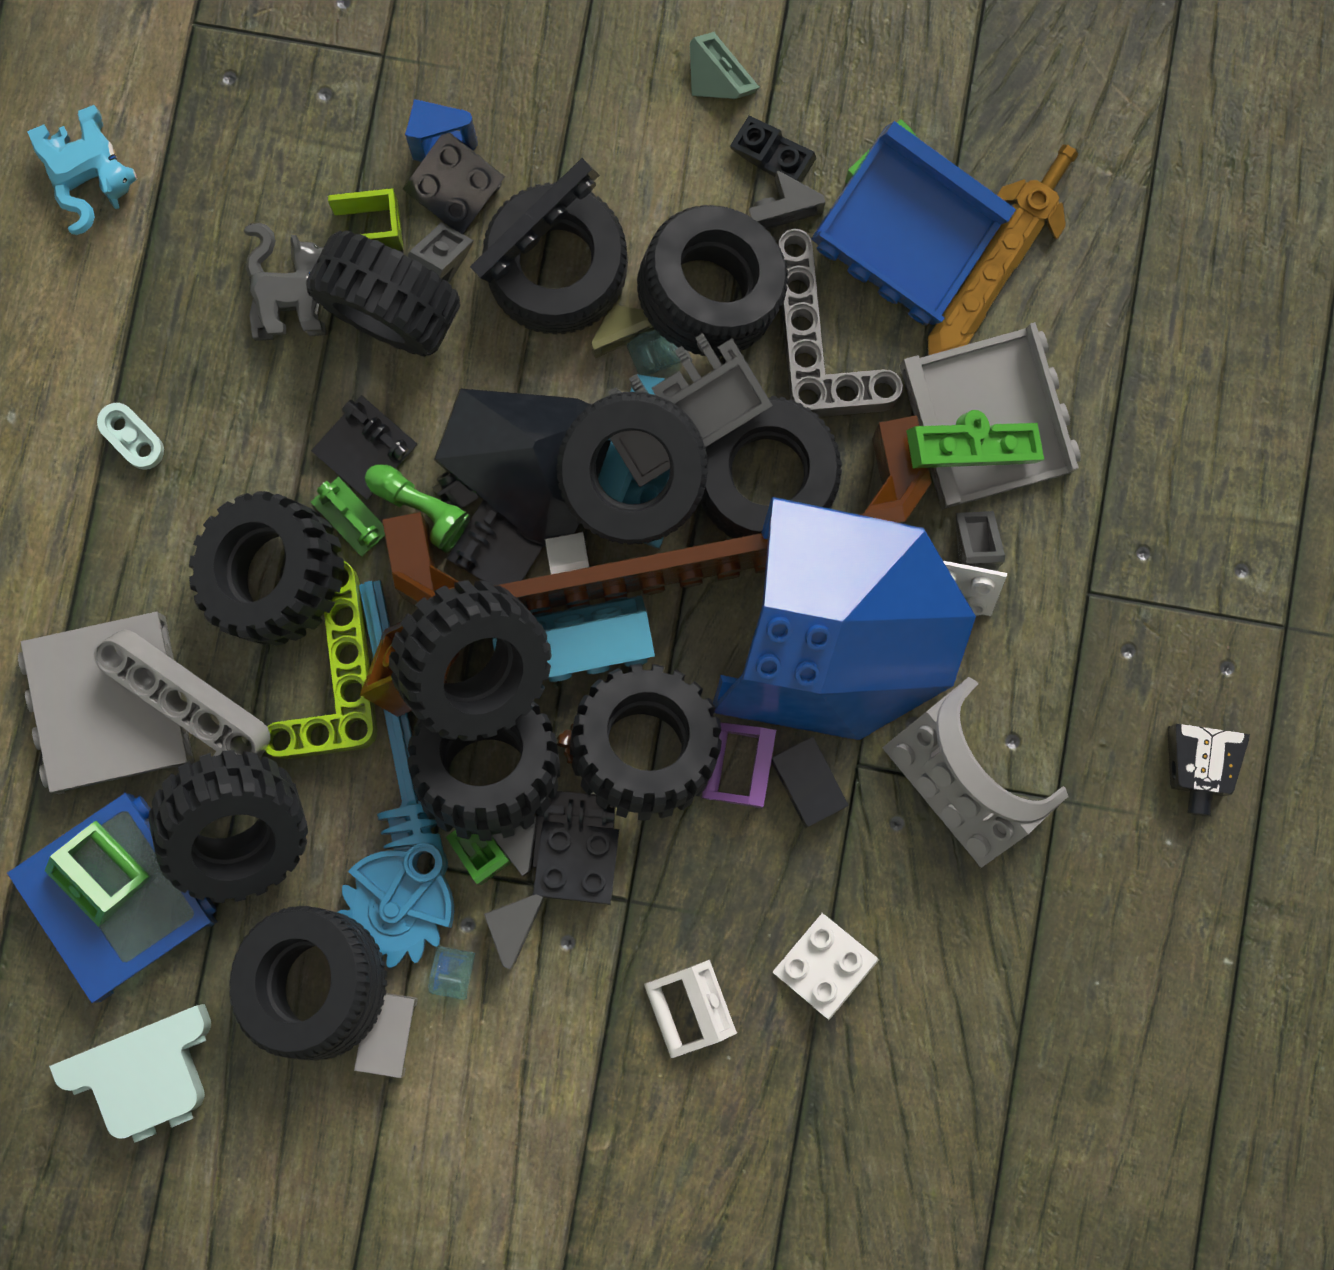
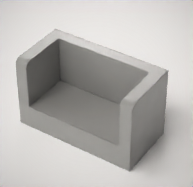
M386 993V996L383 997L385 1001L381 1007L382 1011L380 1015H377L378 1020L376 1024H373L372 1030L367 1032V1036L361 1039L359 1043L354 1071L402 1078L405 1076L406 1068H404L413 1010L417 1006L418 998Z

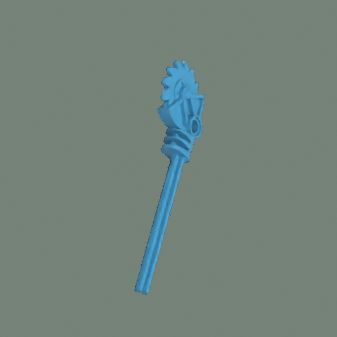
M381 580L367 581L359 585L373 658L383 631L390 627ZM383 709L402 803L399 808L378 813L377 817L379 821H388L389 828L381 831V835H391L392 842L384 845L383 848L394 850L371 854L357 862L348 871L356 879V889L349 885L342 886V894L350 910H340L337 913L344 914L364 926V929H367L370 935L374 937L375 943L380 947L379 951L382 952V955L387 954L386 965L388 968H392L403 960L407 952H409L411 960L414 963H418L422 958L426 940L432 946H439L440 932L437 924L452 928L454 900L450 886L444 877L448 868V859L443 852L440 834H432L431 828L437 826L436 820L429 819L423 811L421 802L417 799L408 769L407 759L410 755L407 748L409 739L412 737L408 713L397 717ZM431 853L435 859V866L431 872L422 874L417 867V861L422 854Z

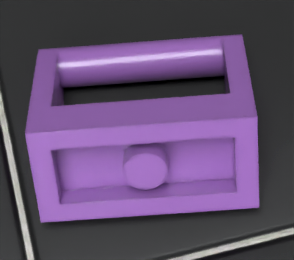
M721 723L722 730L719 735V739L722 740L721 751L713 774L705 790L702 792L701 798L762 809L776 730ZM728 733L758 738L748 796L718 792Z

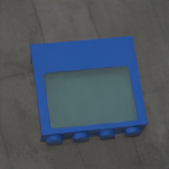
M124 793L7 872L91 1003L102 1002L114 994L112 990L204 927H212L217 923L213 915L217 909L209 897H205L204 900L191 897L189 891L183 893L172 886L171 881L165 879L156 859L149 824V811L151 809L141 796L135 798L134 795ZM94 821H97L150 875V879L99 927L45 872L49 857ZM92 839L73 856V859L110 897L132 881Z

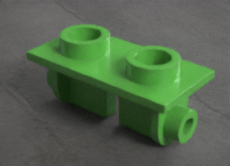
M339 476L331 484L326 481L317 489L319 495L311 503L361 557L385 537L381 521Z

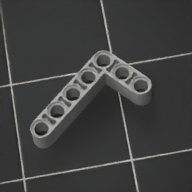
M801 229L787 230L782 234L778 245L787 264L788 284L791 281L799 280L804 282L808 288L804 293L796 294L788 287L785 300L781 306L790 399L794 400L797 404H803L805 408H810L819 417L890 410L896 405L902 393L903 384L897 373L891 370H873L825 375L812 241L810 236ZM791 244H797L804 250V254L799 257H791L785 252L784 248ZM799 316L805 317L811 322V327L804 331L798 330L792 325L791 321ZM801 353H808L814 358L815 364L808 368L801 367L796 363L795 357ZM886 383L893 389L894 395L889 398H881L875 393L874 386ZM843 386L850 387L855 391L856 398L849 402L843 401L837 396L836 390ZM806 389L812 390L818 395L819 401L808 405L799 399L798 394Z
M121 630L96 646L94 660L104 673L216 751L214 756L222 755V751L234 750L235 754L242 755L243 751L258 754L260 760L270 742V732L267 726L142 637L130 630ZM115 647L121 651L123 658L117 654ZM147 669L153 673L155 680L148 675ZM178 691L185 695L187 702L180 698ZM210 713L218 719L219 725L211 719ZM242 736L250 741L251 747L244 743Z

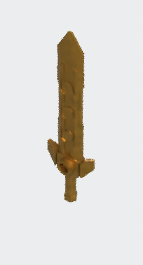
M1062 145L1058 151L1057 158L1041 182L1038 180L1026 182L1023 179L1003 186L997 196L1007 203L1017 201L1016 204L1012 205L1016 211L1008 222L1001 224L958 294L953 297L942 314L945 317L944 320L936 324L928 336V355L968 345L986 317L990 306L1014 269L1018 267L1045 225L1046 220L1055 239L1059 238L1066 224L1063 203L1059 204V196L1054 191V188L1070 163L1074 162L1077 158L1078 152L1076 149L1069 145Z

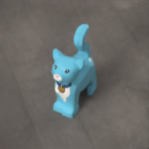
M95 105L78 111L82 138L68 143L70 137L64 126L60 127L59 131L51 136V139H47L50 133L45 125L27 131L36 155L45 165L54 188L55 200L62 209L77 212L80 216L76 223L68 227V231L75 235L86 232L92 226L95 216L93 208L85 200L70 196V190L98 176L100 189L108 197L112 206L118 209L120 208L118 198L128 193L130 185L137 180L133 168L125 167L118 162L113 145L100 131L103 127L102 116Z

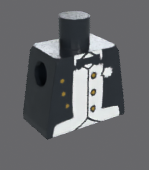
M1174 724L1168 727L1171 789L1190 791L1188 814L1211 816L1213 795L1228 796L1233 794L1250 734L1183 724Z

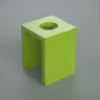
M393 188L328 196V203L334 215L390 210L392 231L361 235L384 243L385 246L392 249L403 250L399 203Z

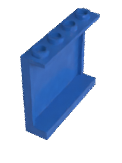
M893 121L883 129L811 240L818 244L816 249L823 256L833 261H836L838 258L848 265L847 271L854 278L864 283L869 280L879 287L878 293L884 299L893 304L900 302L910 309L908 315L912 319L925 326L928 323L934 325L944 320L945 317L942 314L1001 224L1008 222L1016 209L897 122Z

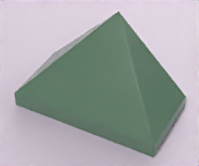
M715 32L694 37L690 41L692 96L737 99L756 93L760 88Z

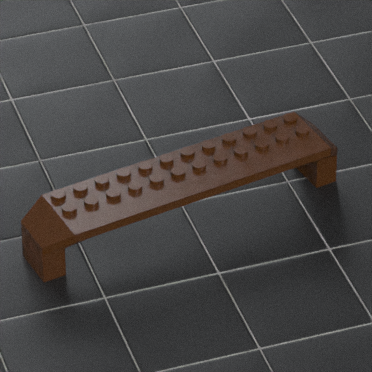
M917 415L879 422L872 441L882 488L865 512L858 515L905 524L932 483L928 468H913L906 430L919 426ZM421 512L382 519L394 586L403 599L417 607L415 604L425 597L428 600L433 597L435 590L443 586H447L448 589L455 588L454 583L459 581L436 568L429 526ZM761 533L501 584L500 586L509 590L514 597H517L534 617H541L552 614L553 607L567 605L568 610H576L590 606L589 600L605 598L606 603L617 602L627 599V593L642 590L643 595H653L664 592L665 585L680 583V588H688L703 584L702 578L716 575L718 581L737 578L740 576L739 571L752 568L755 569V573H765L768 539H764Z

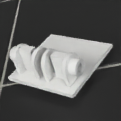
M943 561L974 614L991 616L1007 573Z
M822 913L774 969L773 973L811 1004L819 1013L830 1020L879 959Z

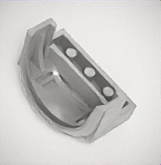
M968 677L882 748L982 868L1027 836L1068 798V794L1063 786L1044 800H1026L1002 788L983 770L967 745L960 721L962 703L978 685L977 681Z

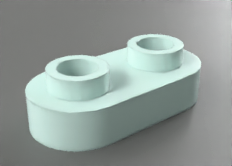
M111 403L100 411L97 418V426L100 433L134 467L143 470L151 469L161 462L164 455L162 441L128 406L122 403ZM118 419H125L124 428L114 430V423ZM145 445L151 446L150 454L146 457H141L139 454L140 449Z

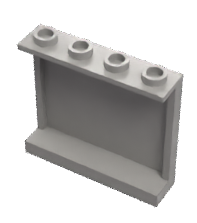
M1035 322L1029 324L1025 329L919 358V355L906 358L899 365L914 416L917 415L919 426L956 425L957 419L962 414L971 410H979L984 413L988 418L990 426L993 424L1038 423L1044 455L1043 461L1035 464L929 468L941 510L1070 474L1079 468L1077 462L1081 461L1080 450L1077 442L1074 439L1070 440L1066 427L1070 425L1069 413L1066 405L1059 403L1056 389H1059L1058 376L1054 367L1049 368L1045 353H1048L1047 339L1043 331L1038 332Z
M152 612L21 641L22 652L18 653V662L22 674L27 675L29 690L25 691V699L29 711L34 712L37 727H33L32 736L35 747L42 752L44 764L39 767L40 778L45 788L48 787L49 793L60 795L70 789L174 766L179 768L188 761L191 764L194 763L188 731L104 673L94 660L96 646L121 630H130L174 660L166 617L161 613ZM115 647L117 654L123 658L121 651ZM147 669L148 675L155 680L153 673Z

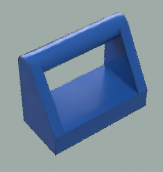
M414 99L405 133L413 160L422 162L438 138L447 133L453 134L471 150L477 148L478 141L473 119L468 111Z

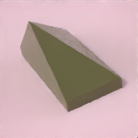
M614 304L613 308L608 310L591 343L594 357L598 358L656 333L657 331L653 328L654 326L649 323L648 318L643 313L644 310Z

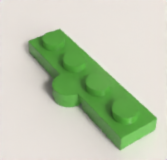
M971 410L962 414L957 419L956 425L914 426L906 430L913 468L1035 464L1044 460L1038 423L993 424L990 426L988 418L979 410Z

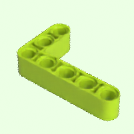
M345 561L344 571L348 572L349 580L344 587H341L340 593H334L332 601L335 602V605L330 613L324 612L336 714L280 721L268 725L270 742L265 751L279 759H293L364 749L372 745L377 737L378 728L375 704L362 696L355 702H347L344 697V691L351 683H360L363 688L370 669L362 599L359 589L360 582L357 573ZM342 608H351L354 613L352 621L345 626L336 625L335 616L337 612ZM348 645L357 646L358 656L356 660L350 664L341 663V650ZM363 720L368 727L366 736L358 741L352 740L349 736L351 724L355 721ZM320 725L326 726L329 731L328 740L323 745L315 746L311 741L313 729ZM280 731H287L291 738L289 746L285 750L276 751L273 746L274 736Z

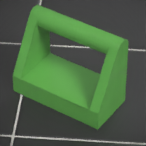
M97 821L91 823L49 857L45 872L98 927L108 920L150 879V875ZM90 839L132 880L112 897L73 859V856Z

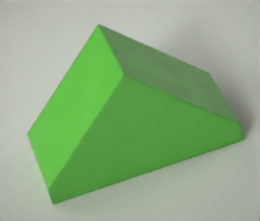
M456 830L446 836L477 885L484 884L512 863L493 837L492 841H480L479 835L472 834L468 840L457 837Z

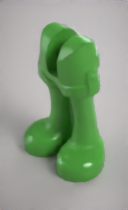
M374 465L366 472L365 482L372 493L395 506L401 507L405 505L425 513L434 524L430 534L432 545L445 553L451 551L469 523V514L455 505H449L437 498L419 492L414 488L415 485L389 465Z

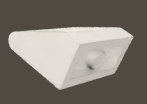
M710 960L644 984L671 1058L718 1043L737 1034ZM681 979L703 1035L702 1038L682 1045L661 986Z

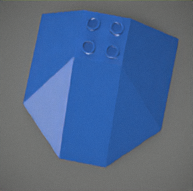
M772 497L761 532L763 538L768 539L762 609L743 674L739 678L720 676L713 701L716 708L714 713L860 740L953 687L976 616L924 528Z

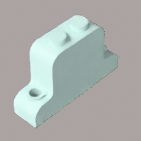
M205 1004L196 1005L49 1067L56 1084L61 1089L72 1090L74 1095L92 1089L109 1133L116 1138L132 1136L135 1143L157 1134L154 1126L169 1120L172 1128L193 1119L191 1111L197 1109L202 1104L205 1092L189 1048L206 1041L205 1036L210 1031L211 1019Z

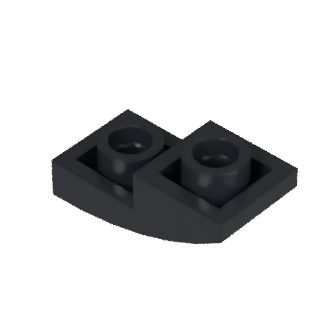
M750 115L730 145L734 152L768 174L775 177L776 171H780L802 183L816 160L814 151L784 138L781 130Z

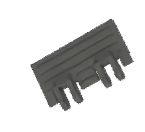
M702 333L696 337L697 345L702 354L706 355L714 370L701 377L692 363L693 359L690 354L681 346L675 352L694 383L688 385L681 372L678 371L651 389L655 395L674 403L689 416L699 430L706 447L773 405L733 339L731 338L718 347L727 361L722 365ZM637 374L629 378L634 392L648 393ZM617 387L608 391L610 395L622 393ZM631 430L620 432L610 438L639 487L670 469V461L665 448L653 436L645 432Z

